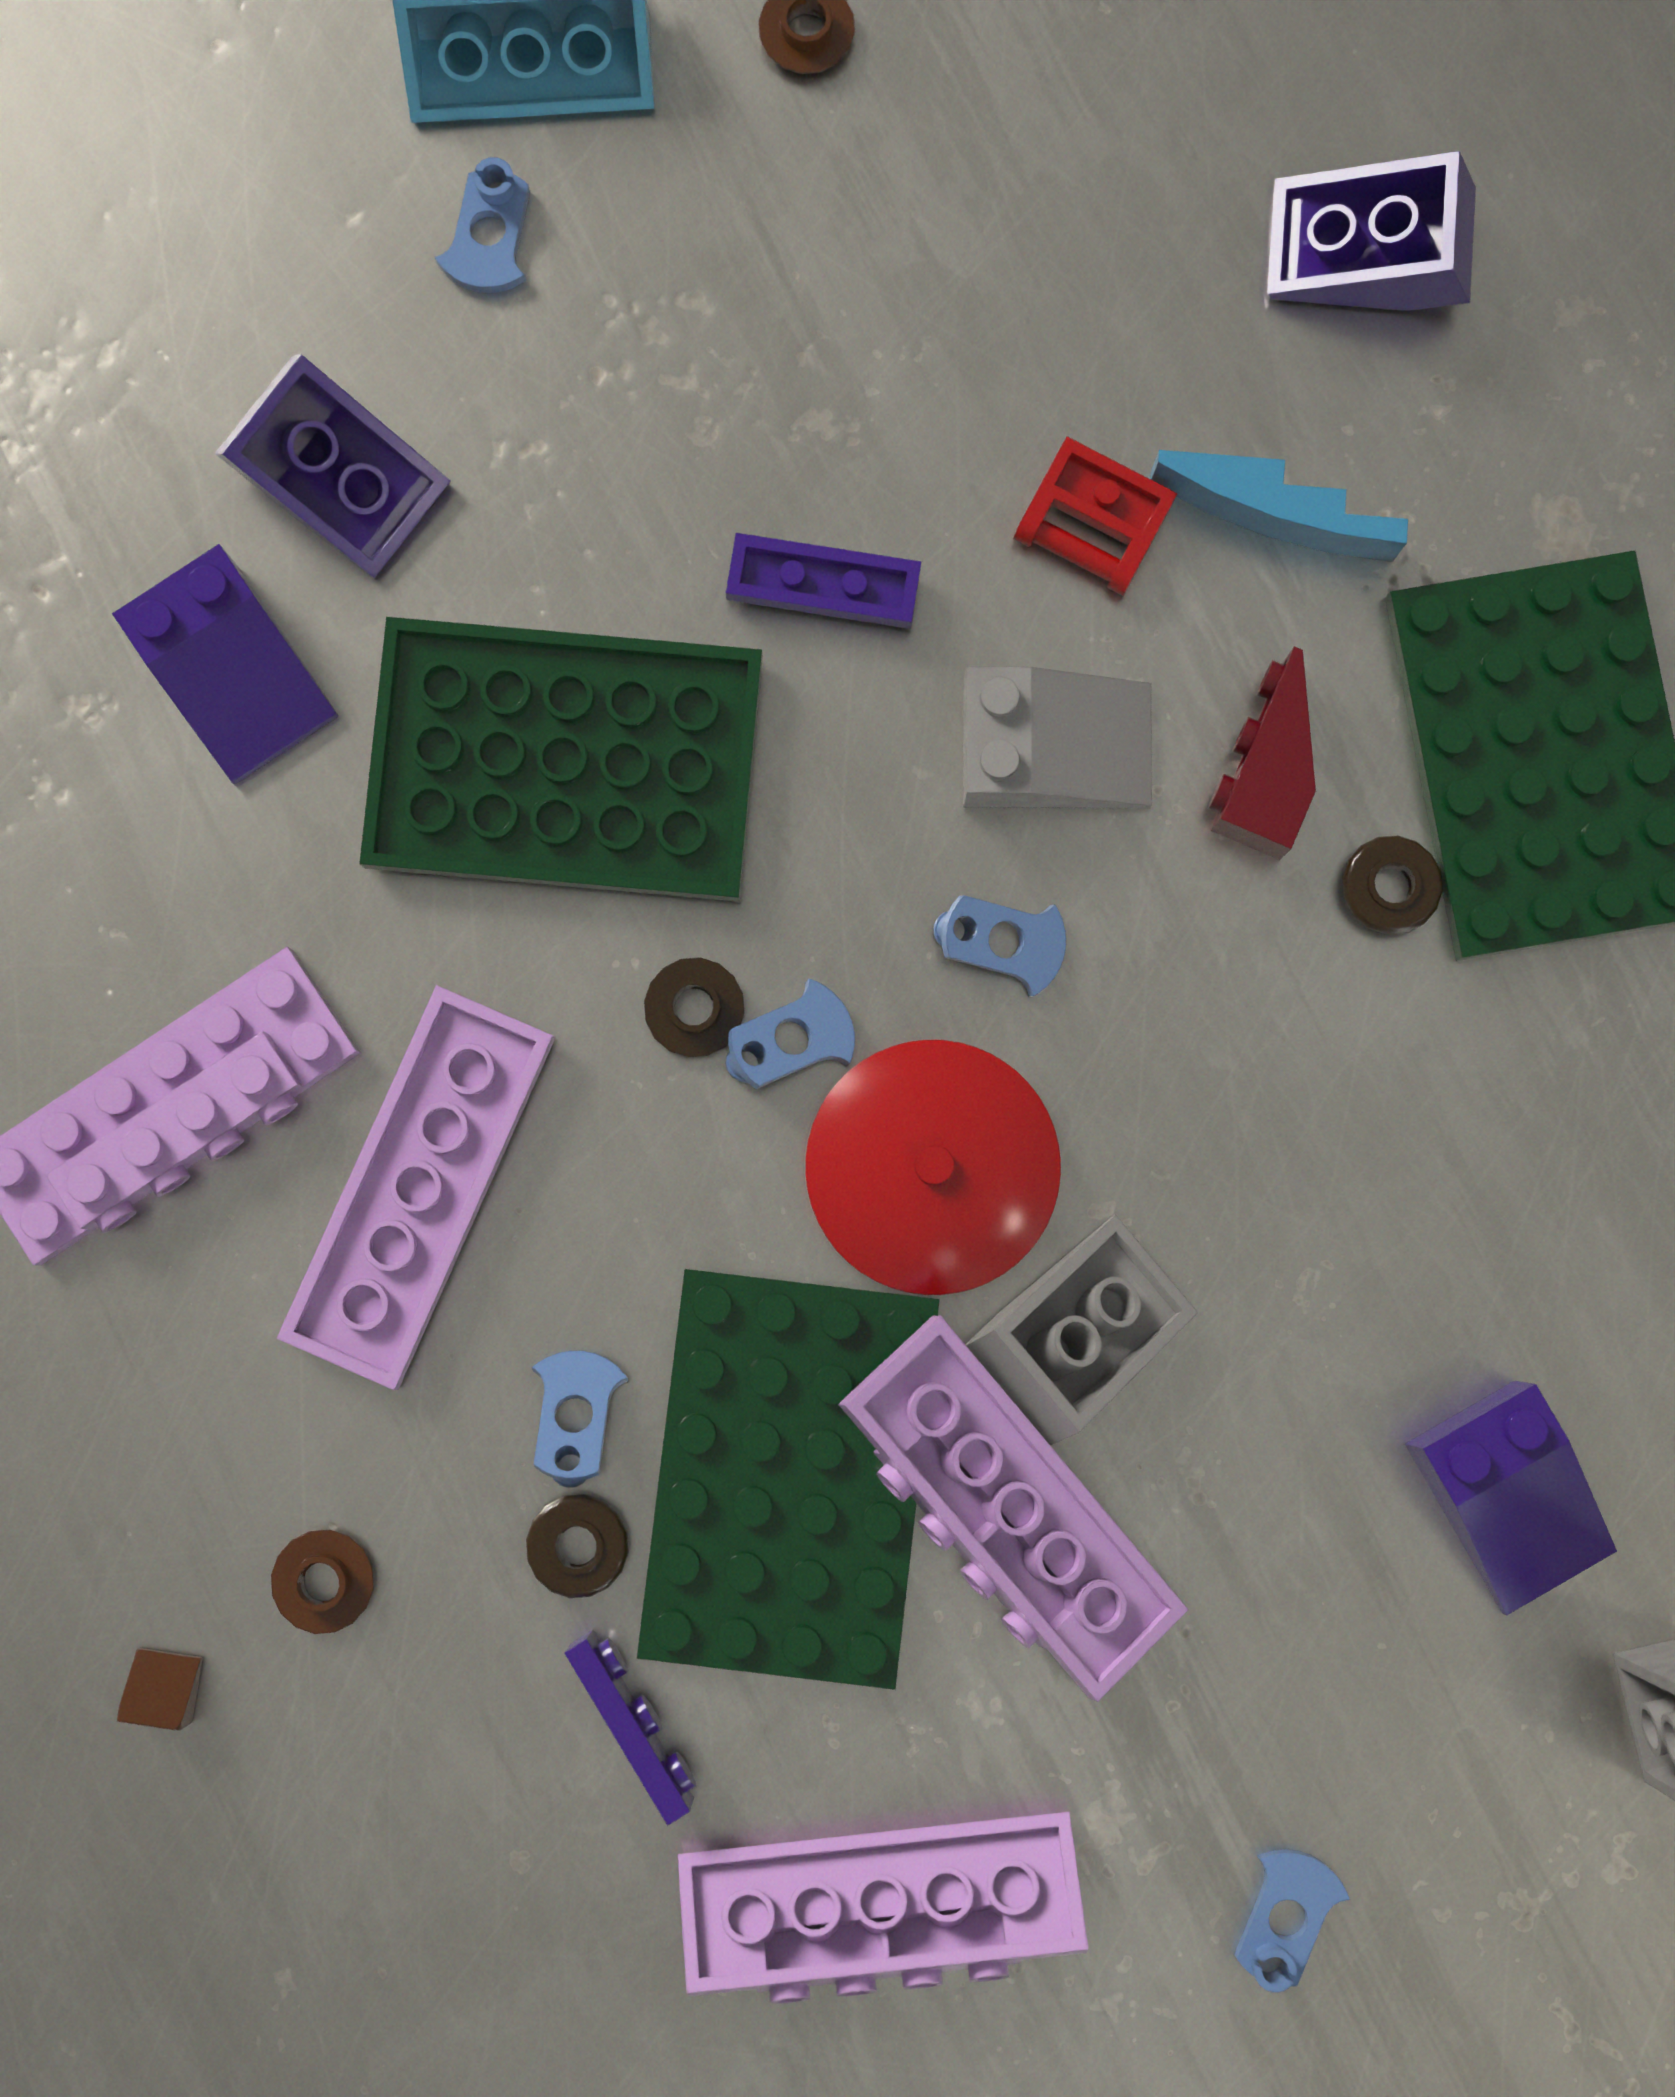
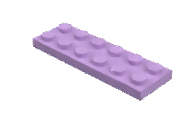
M438 985L435 986L276 1339L392 1390L400 1388L555 1041L553 1035Z

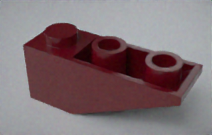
M1295 646L1282 664L1274 660L1271 661L1257 692L1258 696L1267 699L1257 721L1247 717L1233 748L1234 753L1242 756L1234 777L1226 774L1222 775L1208 809L1218 813L1211 831L1278 860H1281L1292 849L1316 792L1303 650Z

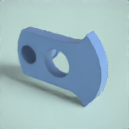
M489 157L482 160L476 166L474 172L468 173L453 243L445 253L435 257L439 268L449 279L461 287L475 292H503L526 281L525 274L516 265V255L530 188L524 180L513 174L510 165L505 160L498 157ZM494 183H503L497 188H489ZM485 217H495L506 225V232L503 238L493 245H482L472 238L474 225Z
M962 895L954 901L948 911L942 913L936 919L933 934L937 943L943 949L944 958L1011 975L1022 982L1028 996H1035L1051 983L1057 975L1065 956L1066 931L1063 919L1055 904L1049 905L1047 909L1039 914H1030ZM957 919L964 926V935L961 940L954 933V924ZM999 922H1006L1012 925L1019 936V946L1016 952L1009 958H1001L995 955L989 945L991 929Z
M809 978L805 982L804 993L798 1000L738 1025L729 1031V1052L726 1056L725 1064L732 1078L739 1082L748 1083L755 1089L823 1060L838 1061L847 1067L851 1062L855 1047V1033L851 1017L843 1002L834 992L825 985ZM785 1022H793L800 1025L808 1037L806 1050L796 1055L787 1054L782 1051L775 1040V1030L778 1025ZM742 1050L753 1053L757 1058L758 1065L753 1066L746 1063L742 1057Z
M566 1351L549 1356L532 1367L533 1372L544 1383V1397L533 1465L543 1474L552 1477L560 1486L571 1488L583 1484L586 1479L599 1475L610 1399L619 1386L628 1382V1378L616 1364L605 1357L586 1351ZM578 1398L586 1401L591 1406L593 1417L591 1423L585 1429L570 1433L558 1426L556 1413L563 1402ZM566 1455H575L580 1458L577 1467L571 1471L560 1470L556 1462L559 1463Z
M1290 1849L1272 1850L1257 1856L1264 1868V1881L1234 1954L1243 1968L1255 1977L1262 1988L1274 1993L1283 1992L1289 1987L1298 1986L1328 1911L1337 1903L1350 1900L1343 1883L1325 1863L1310 1854ZM1292 1900L1298 1902L1304 1908V1924L1293 1935H1279L1270 1928V1912L1280 1901ZM1272 1957L1281 1958L1280 1965L1272 1972L1262 1971L1263 1968L1258 1962V1959L1266 1962V1960Z

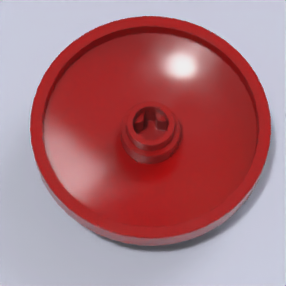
M919 1040L894 1045L871 1055L849 1070L837 1082L822 1103L811 1128L806 1152V1182L811 1206L818 1224L835 1250L850 1265L870 1279L896 1290L922 1295H945L971 1290L993 1281L1017 1265L1034 1247L1047 1227L1055 1208L1061 1178V1158L1056 1131L1045 1105L1032 1086L1014 1068L993 1054L971 1045L947 1040Z

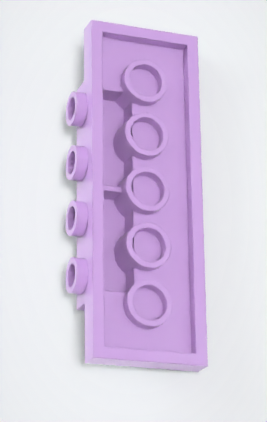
M287 946L0 1136V1215L31 1263L41 1266L97 1228H100L105 1233L128 1221L136 1214L133 1204L154 1191L155 1195L159 1197L182 1185L190 1178L187 1169L207 1155L211 1161H214L235 1150L244 1142V1138L240 1133L258 1121L262 1120L265 1125H269L289 1114L298 1106L294 1097L361 1054V1052L295 952Z
M932 1316L838 1404L876 1448L873 1453L884 1465L876 1474L883 1485L902 1502L909 1496L912 1497L926 1514L918 1522L924 1533L944 1551L953 1545L967 1562L960 1570L966 1582L986 1600L994 1594L1009 1611L1001 1619L1007 1630L1026 1648H1030L1036 1643L1038 1646L1047 1649L1088 1698L1099 1702L1188 1611V1608L942 1316Z
M1070 1812L677 1854L686 1991L689 1997L756 1989L757 1992L770 1991V2003H794L809 2000V1987L836 1984L837 1996H858L876 1992L875 1979L902 1977L903 1989H922L942 1985V1972L968 1969L970 1982L994 1981L1008 1978V1965L1020 1964L1021 1960L1088 1952Z

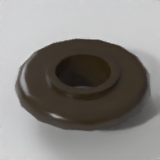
M1398 835L1377 837L1361 845L1348 860L1342 878L1344 899L1353 916L1368 929L1387 935L1408 933L1424 925L1437 910L1443 892L1441 870L1433 855L1417 841ZM1381 869H1395L1404 875L1408 882L1406 899L1399 903H1391L1379 896L1375 889V878Z
M701 957L680 959L664 967L650 982L644 1000L645 1021L654 1039L670 1052L686 1057L708 1056L726 1047L729 1031L741 1025L744 1016L743 992L735 977L719 963ZM689 989L702 990L713 1001L711 1015L699 1025H687L679 1019L678 1015H675L677 998Z
M585 1494L562 1496L545 1505L533 1519L526 1538L527 1561L535 1578L550 1592L567 1598L591 1597L609 1588L622 1573L629 1553L627 1531L619 1514L603 1500ZM576 1526L587 1529L596 1541L595 1557L584 1564L578 1565L566 1561L559 1551L561 1533Z

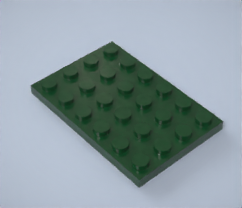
M1636 551L1390 591L1385 597L1436 862L1441 870L1442 893L1456 961L1675 924V739Z
M386 617L359 864L365 869L740 902L763 659L762 649Z
M690 1269L684 1270L637 1659L896 1689L917 1503L911 1496L904 1502L900 1501L883 1485L876 1474L884 1466L873 1453L876 1448L838 1404L932 1316H938L940 1299Z

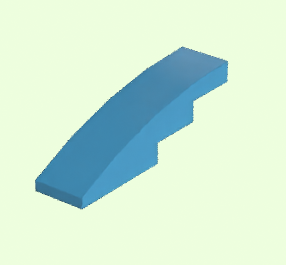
M1159 450L1151 470V480L1178 493L1176 497L1205 513L1269 538L1326 553L1393 562L1407 544L1408 519L1345 514L1347 489L1284 484L1285 460Z

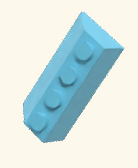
M392 0L411 123L654 109L648 0Z

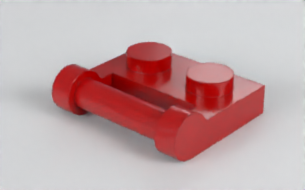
M1066 436L1027 508L1013 539L1029 548L1035 543L1108 581V589L1124 596L1178 493ZM1053 506L1128 545L1122 558L1119 559L1046 521L1045 519L1051 507Z

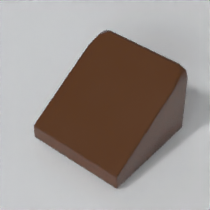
M138 1648L121 1698L117 1721L170 1730H182L191 1724L203 1657Z

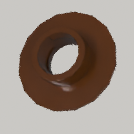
M767 0L764 3L758 20L760 41L768 56L783 69L799 74L820 73L836 65L849 51L855 34L854 14L846 0ZM811 14L822 20L824 27L814 35L802 36L791 30L789 24L797 16Z
M332 1530L309 1531L291 1540L278 1555L271 1574L272 1597L280 1614L294 1627L313 1634L335 1633L353 1624L367 1608L374 1588L373 1568L364 1549L351 1537ZM316 1563L329 1565L335 1570L339 1578V1589L336 1596L326 1601L314 1599L305 1588L304 1577L306 1571Z

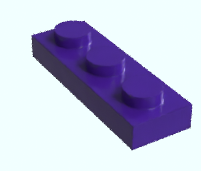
M736 533L726 588V599L911 629L921 561Z
M594 1630L588 1632L571 1643L564 1654L668 1826L691 1811L694 1797L690 1790L697 1786L694 1776L682 1756L677 1751L669 1756L657 1737L656 1733L662 1730V1725L650 1702L644 1695L635 1699L624 1682L622 1676L628 1673V1668L615 1644L609 1638L600 1642Z

